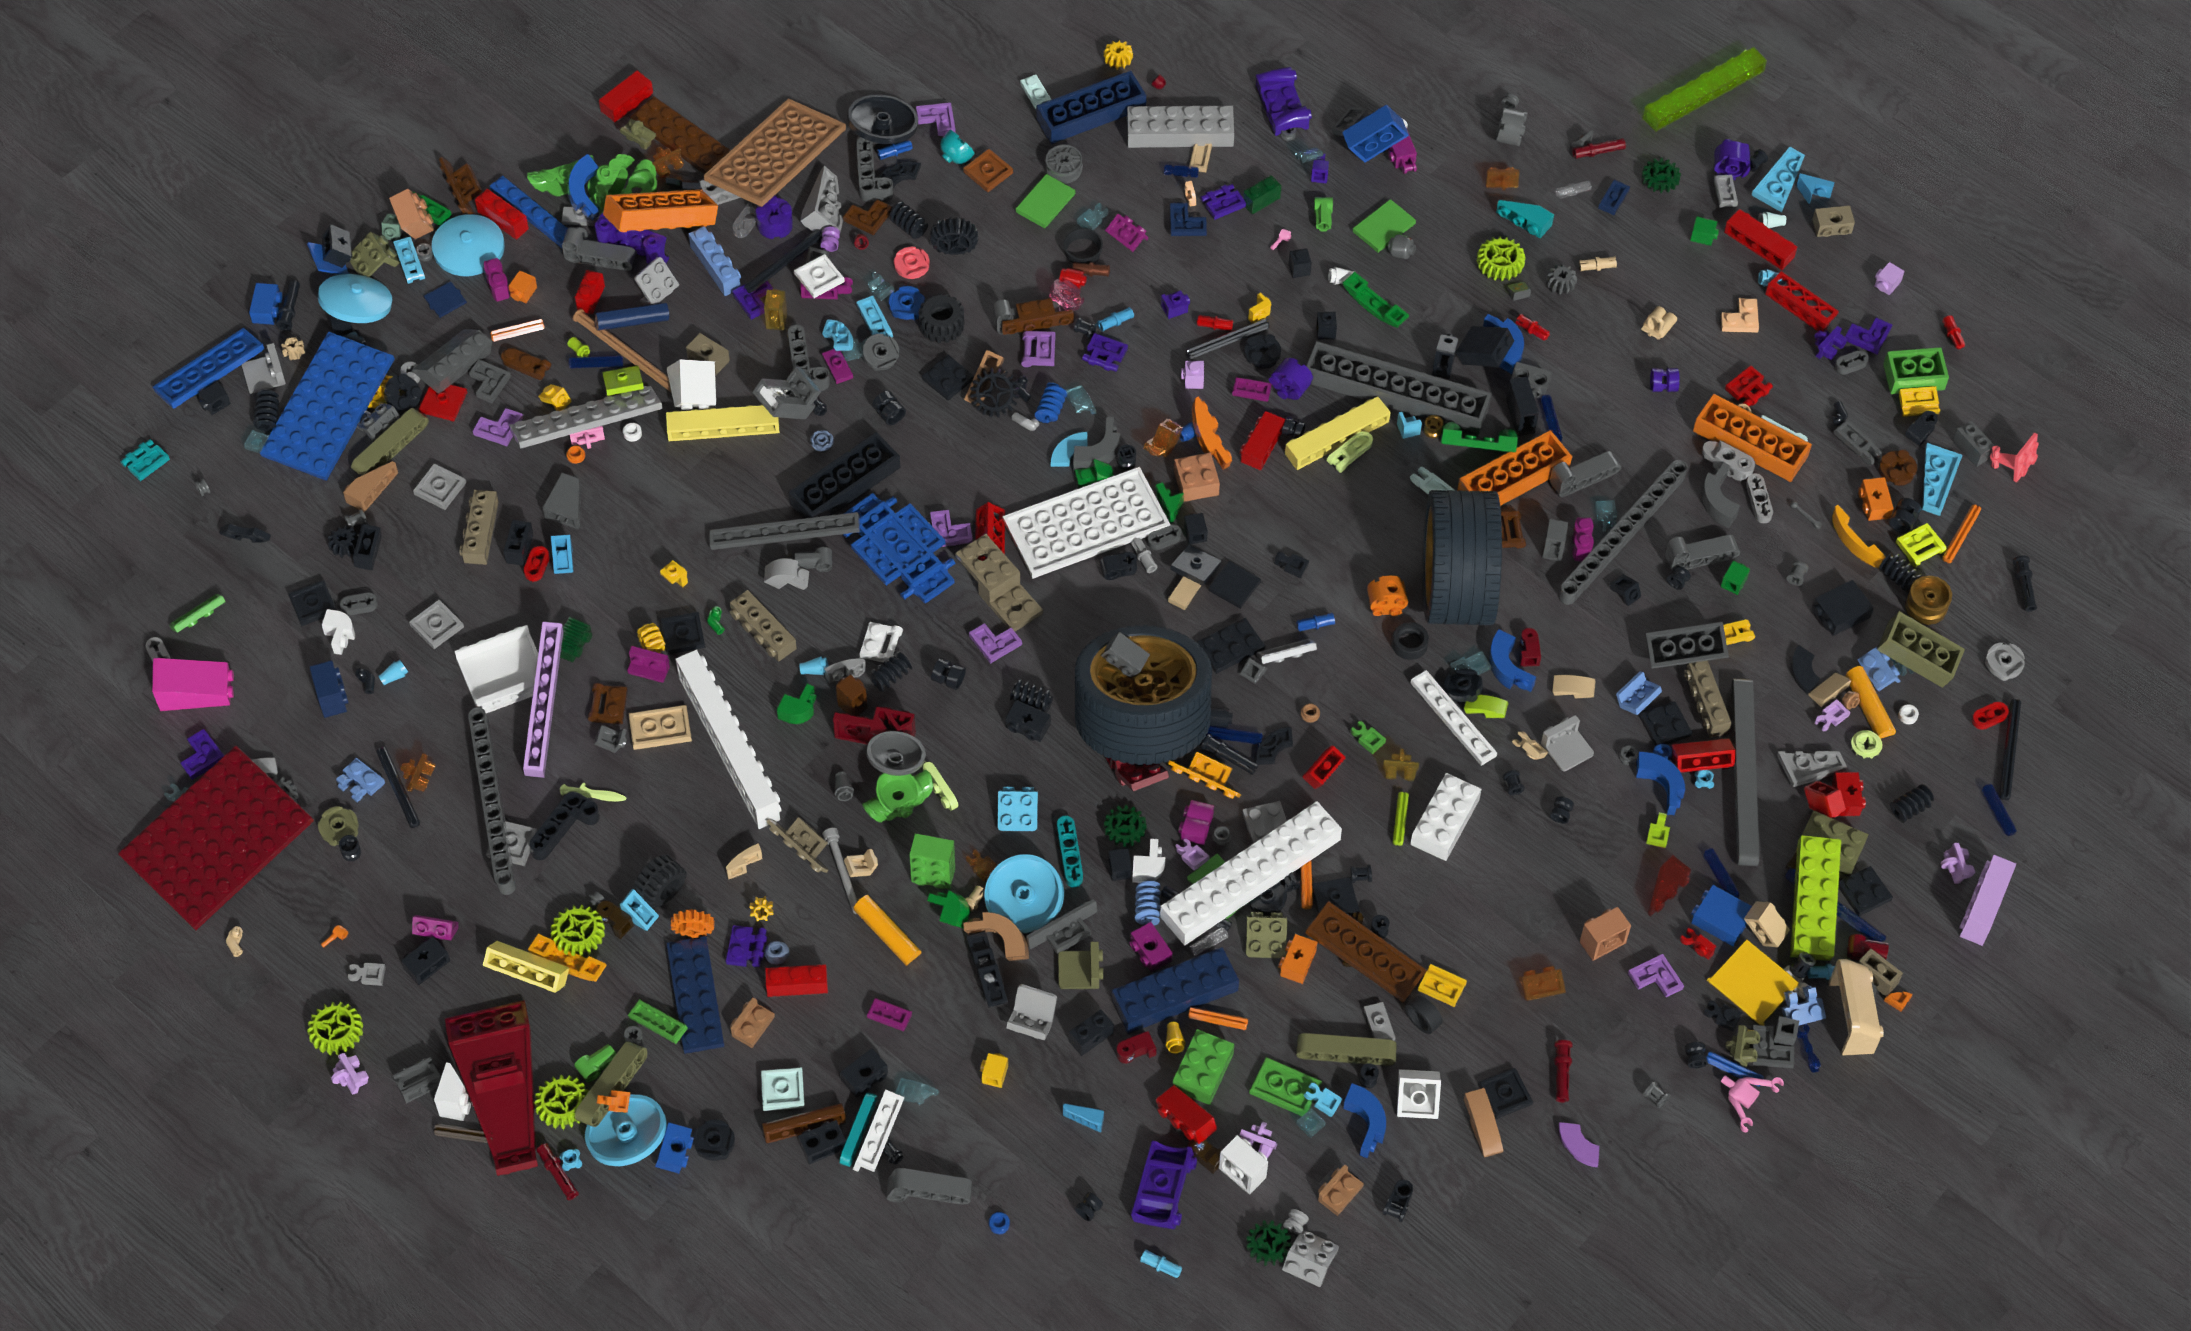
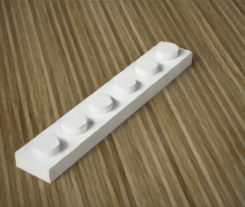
M1427 670L1411 679L1412 686L1481 766L1497 756L1494 748Z

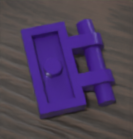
M1233 184L1220 186V189L1213 192L1208 191L1205 193L1206 195L1200 197L1202 203L1207 202L1206 208L1214 220L1246 207L1245 200L1238 190L1234 191Z
M1094 333L1087 346V351L1092 352V354H1084L1082 360L1088 362L1089 365H1098L1104 367V370L1117 372L1119 365L1113 362L1115 360L1121 363L1128 350V345ZM1100 355L1106 357L1107 360H1102L1098 358V356Z
M733 925L726 964L746 967L747 961L753 960L752 966L760 967V962L764 957L763 947L767 942V930L759 928L758 934L753 935L752 927ZM751 944H756L754 951H750Z

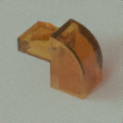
M1170 419L1164 420L1158 425L1155 436L1145 442L1143 449L1153 456L1160 457L1162 455L1167 457L1177 444L1183 427Z

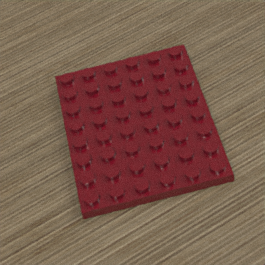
M235 746L122 849L118 855L196 931L314 820L243 751Z

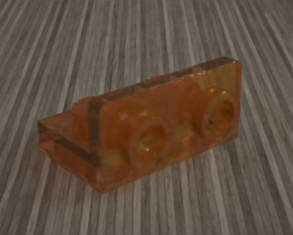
M1549 966L1542 968L1543 972L1536 973L1535 970L1523 972L1524 976H1520L1519 981H1522L1525 1000L1566 993L1561 969Z

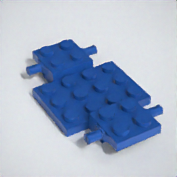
M872 493L843 513L858 512L860 532L856 533L862 537L851 544V549L886 586L901 576L902 580L908 585V588L900 593L904 600L914 594L926 604L955 583L954 578L947 570L956 564L955 561L950 558L942 563L933 554V552L946 544L945 539L911 503L895 513L890 508L897 503L894 496L884 502ZM848 533V534H843V535H844L846 538H848V536H850V535L853 534V533Z

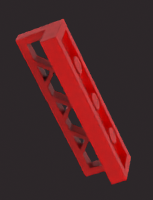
M1782 271L1768 283L1765 295L1817 331H1827L1829 323L1839 313L1837 309ZM1783 279L1787 282L1788 286H1781L1777 282ZM1792 290L1800 291L1802 296H1795L1792 294ZM1806 300H1813L1816 302V306L1808 305ZM1821 310H1827L1832 314L1827 318L1821 314Z
M987 502L976 509L975 540L987 534L1005 554V523L1003 521L1005 510ZM994 512L999 514V521L994 516ZM994 526H995L996 530L998 531V537H997V535L995 534V532H994V530H993V527H994ZM980 555L977 557V559L984 561L987 559V557L984 555Z

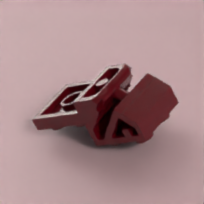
M876 707L873 720L864 716L856 717L848 713L836 712L833 717L836 739L868 745L874 736L883 732L898 731L910 734L913 737L916 734L915 714L909 711H897L889 707Z
M1105 757L1111 770L1115 769L1117 781L1122 786L1127 785L1132 791L1169 778L1167 770L1161 764L1137 765L1135 763H1122Z

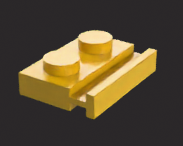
M1936 386L1899 390L1900 404L1903 412L1902 417L1922 415L1925 411H1933L1939 414L1940 409Z
M1430 964L1418 987V991L1455 1007L1466 986L1467 980Z

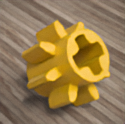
M766 896L763 898L755 897V903L749 904V908L753 909L750 911V916H755L757 922L763 919L768 921V915H773V909H771L773 902H768Z

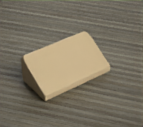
M1834 673L1808 695L1822 708L1847 689L1851 680L1838 673Z

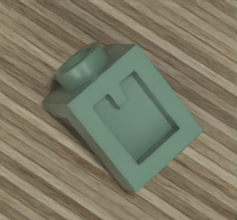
M387 214L382 222V235L387 240H400L401 226L396 214Z

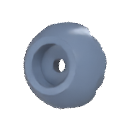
M826 430L816 431L811 436V446L817 451H827L833 445V436Z
M781 941L769 943L764 950V956L767 961L775 965L784 963L790 954L788 946Z

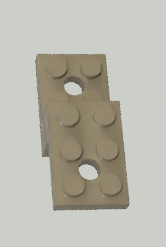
M987 534L956 552V558L978 582L979 596L1008 629L1012 628L1016 632L1043 614V609L1020 584V571ZM980 555H984L987 557V559L981 561L978 560L977 557ZM1013 606H1020L1022 609L1020 611H1013L1011 608Z

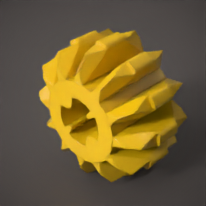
M1120 40L1117 43L1112 41L1111 44H1107L1104 51L1106 64H1109L1110 68L1115 66L1117 70L1119 67L1125 69L1126 65H1130L1133 58L1131 46L1127 45V42L1121 43Z
M646 624L637 630V636L643 649L657 653L665 650V642L656 624Z

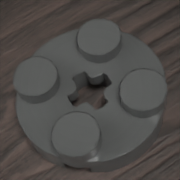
M874 334L866 340L863 346V359L874 371L890 369L898 360L899 346L890 336ZM878 348L885 350L884 356L877 354Z

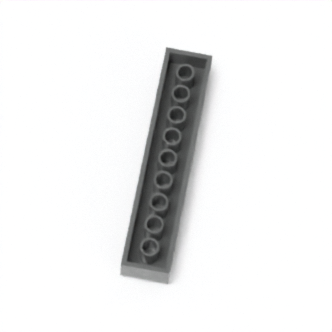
M1316 341L1307 364L1308 369L1313 375L1312 385L1365 401L1379 397L1386 407L1425 419L1428 416L1437 415L1442 418L1443 424L1454 422L1462 430L1476 434L1480 433L1490 406L1492 393Z

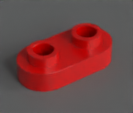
M537 546L531 550L524 567V574L527 580L535 582L543 577L550 559L549 552L545 547Z
M2002 702L1989 704L1974 712L1972 724L1981 730L1992 727L2007 718L2009 709Z

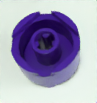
M1730 139L1723 140L1722 144L1714 151V170L1717 172V175H1732L1733 180H1736V177L1741 176L1743 178L1747 176L1750 172L1749 145Z
M773 196L763 207L757 206L756 219L761 235L774 239V237L783 238L791 232L793 227L792 208L787 201Z
M1285 358L1269 378V382L1278 391L1277 394L1282 399L1298 400L1313 380V375L1308 367L1304 364L1302 366L1297 363L1298 360L1294 358Z

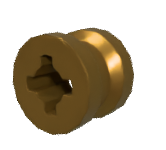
M1431 415L1426 418L1424 433L1427 437L1438 438L1442 434V418L1437 415Z

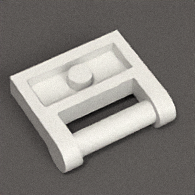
M870 622L860 651V658L879 662L889 661V658L894 656L899 636L902 635L903 629L900 626H887ZM891 635L887 651L883 654L881 652L886 636Z

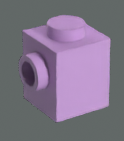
M1889 262L1883 270L1879 269L1876 273L1874 286L1890 295L1901 283L1905 271Z
M1185 361V368L1181 369V379H1185V389H1203L1204 361Z

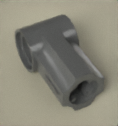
M820 547L816 551L795 552V560L798 561V566L803 569L816 568L820 572H828L832 569V550L827 547Z

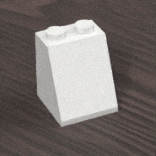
M678 360L667 367L675 407H681L682 410H692V408L707 410L716 405L715 362Z

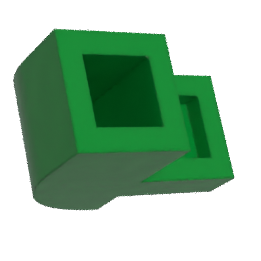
M807 684L799 699L785 694L777 708L778 719L790 724H802L810 720L814 715L813 704L816 700L814 686Z
M949 890L948 894L938 892L937 895L929 893L927 901L943 906L939 921L964 929V923L969 918V905L966 899Z

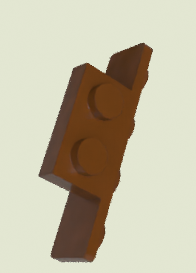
M440 157V168L447 176V183L453 188L452 194L459 201L460 204L458 206L463 213L474 214L469 202L483 191L471 166L466 163L457 171H454L451 163Z
M1052 298L1016 304V310L1019 319L1002 321V334H1015L1023 331L1068 325L1074 322L1073 310L1055 312Z

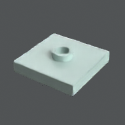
M802 1067L761 1071L763 1111L804 1108Z

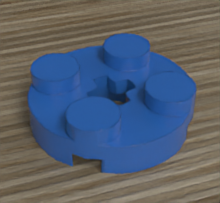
M912 286L900 287L895 293L893 291L889 297V309L892 316L904 320L918 319L921 303H924L925 297L917 288ZM909 301L910 305H904L903 303Z

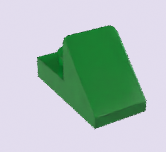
M1093 459V467L1075 470L1079 489L1114 476L1111 465Z
M1163 482L1156 484L1155 495L1169 523H1174L1183 505L1184 493L1172 496L1169 488L1166 489Z

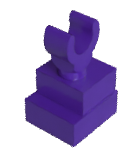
M1319 153L1318 160L1313 162L1311 182L1327 183L1329 161H1325V153Z

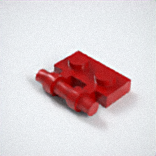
M1749 366L1726 385L1725 390L1737 400L1744 397L1746 400L1742 404L1754 406L1759 398L1769 394V390L1773 388V385L1770 382L1764 385L1762 383L1764 376L1754 367ZM1753 388L1757 389L1754 394L1750 392Z

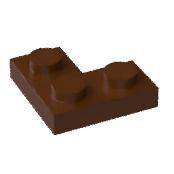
M876 200L867 212L852 205L843 216V221L875 235L891 214L892 206Z

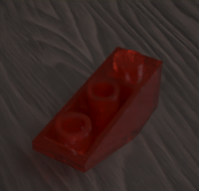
M1674 855L1660 867L1648 911L1650 917L1655 912L1659 913L1664 908L1665 902L1668 899L1672 900L1678 893L1677 890L1681 886L1684 888L1691 879L1689 878L1691 869Z

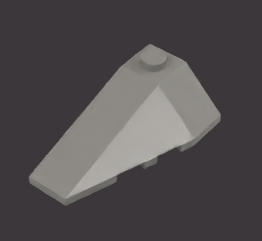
M826 166L822 167L803 208L800 222L812 232L820 230L822 233L825 227L830 226L837 228L841 232L843 217L839 215L841 203L837 199L839 194L838 178Z

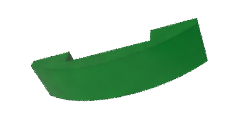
M1356 272L1343 282V286L1364 309L1384 323L1398 328L1409 317V314L1398 305H1390L1368 287V282Z

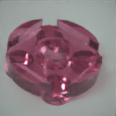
M1060 279L1055 280L1050 287L1051 293L1049 298H1052V301L1061 305L1065 311L1078 310L1084 303V297L1081 299L1079 295L1081 293L1080 289L1068 280H1064V282L1059 281Z

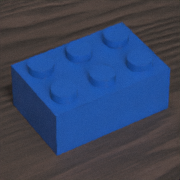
M1388 105L1379 108L1371 115L1364 117L1363 120L1342 132L1348 148L1364 163L1409 136L1403 119Z

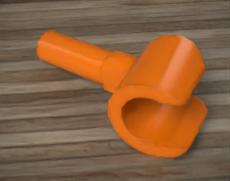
M340 925L336 926L333 929V934L323 941L321 945L324 948L337 937L341 940L345 939L348 931Z

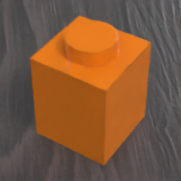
M519 271L508 286L510 296L516 301L527 303L537 289L536 278Z

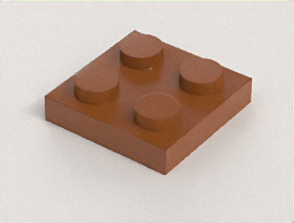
M988 149L963 168V172L986 192H989L1012 175L1013 168Z

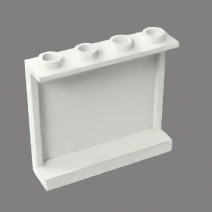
M527 625L516 627L509 632L497 634L495 637L480 640L476 644L464 646L454 651L476 707L483 708L486 713L533 696L538 652Z

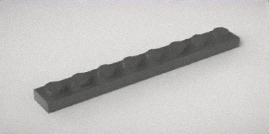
M855 512L710 530V548L715 550L860 532L859 514Z

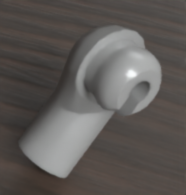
M1018 412L1012 415L1013 421L1030 431H1034L1039 427V422L1035 418L1029 420Z

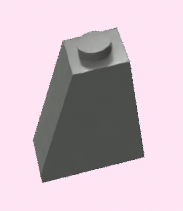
M561 474L543 506L546 519L579 530L581 516V486L579 478L571 474Z

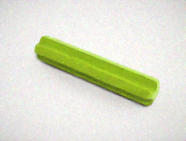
M1407 792L1398 793L1393 844L1402 846L1404 842L1409 797Z

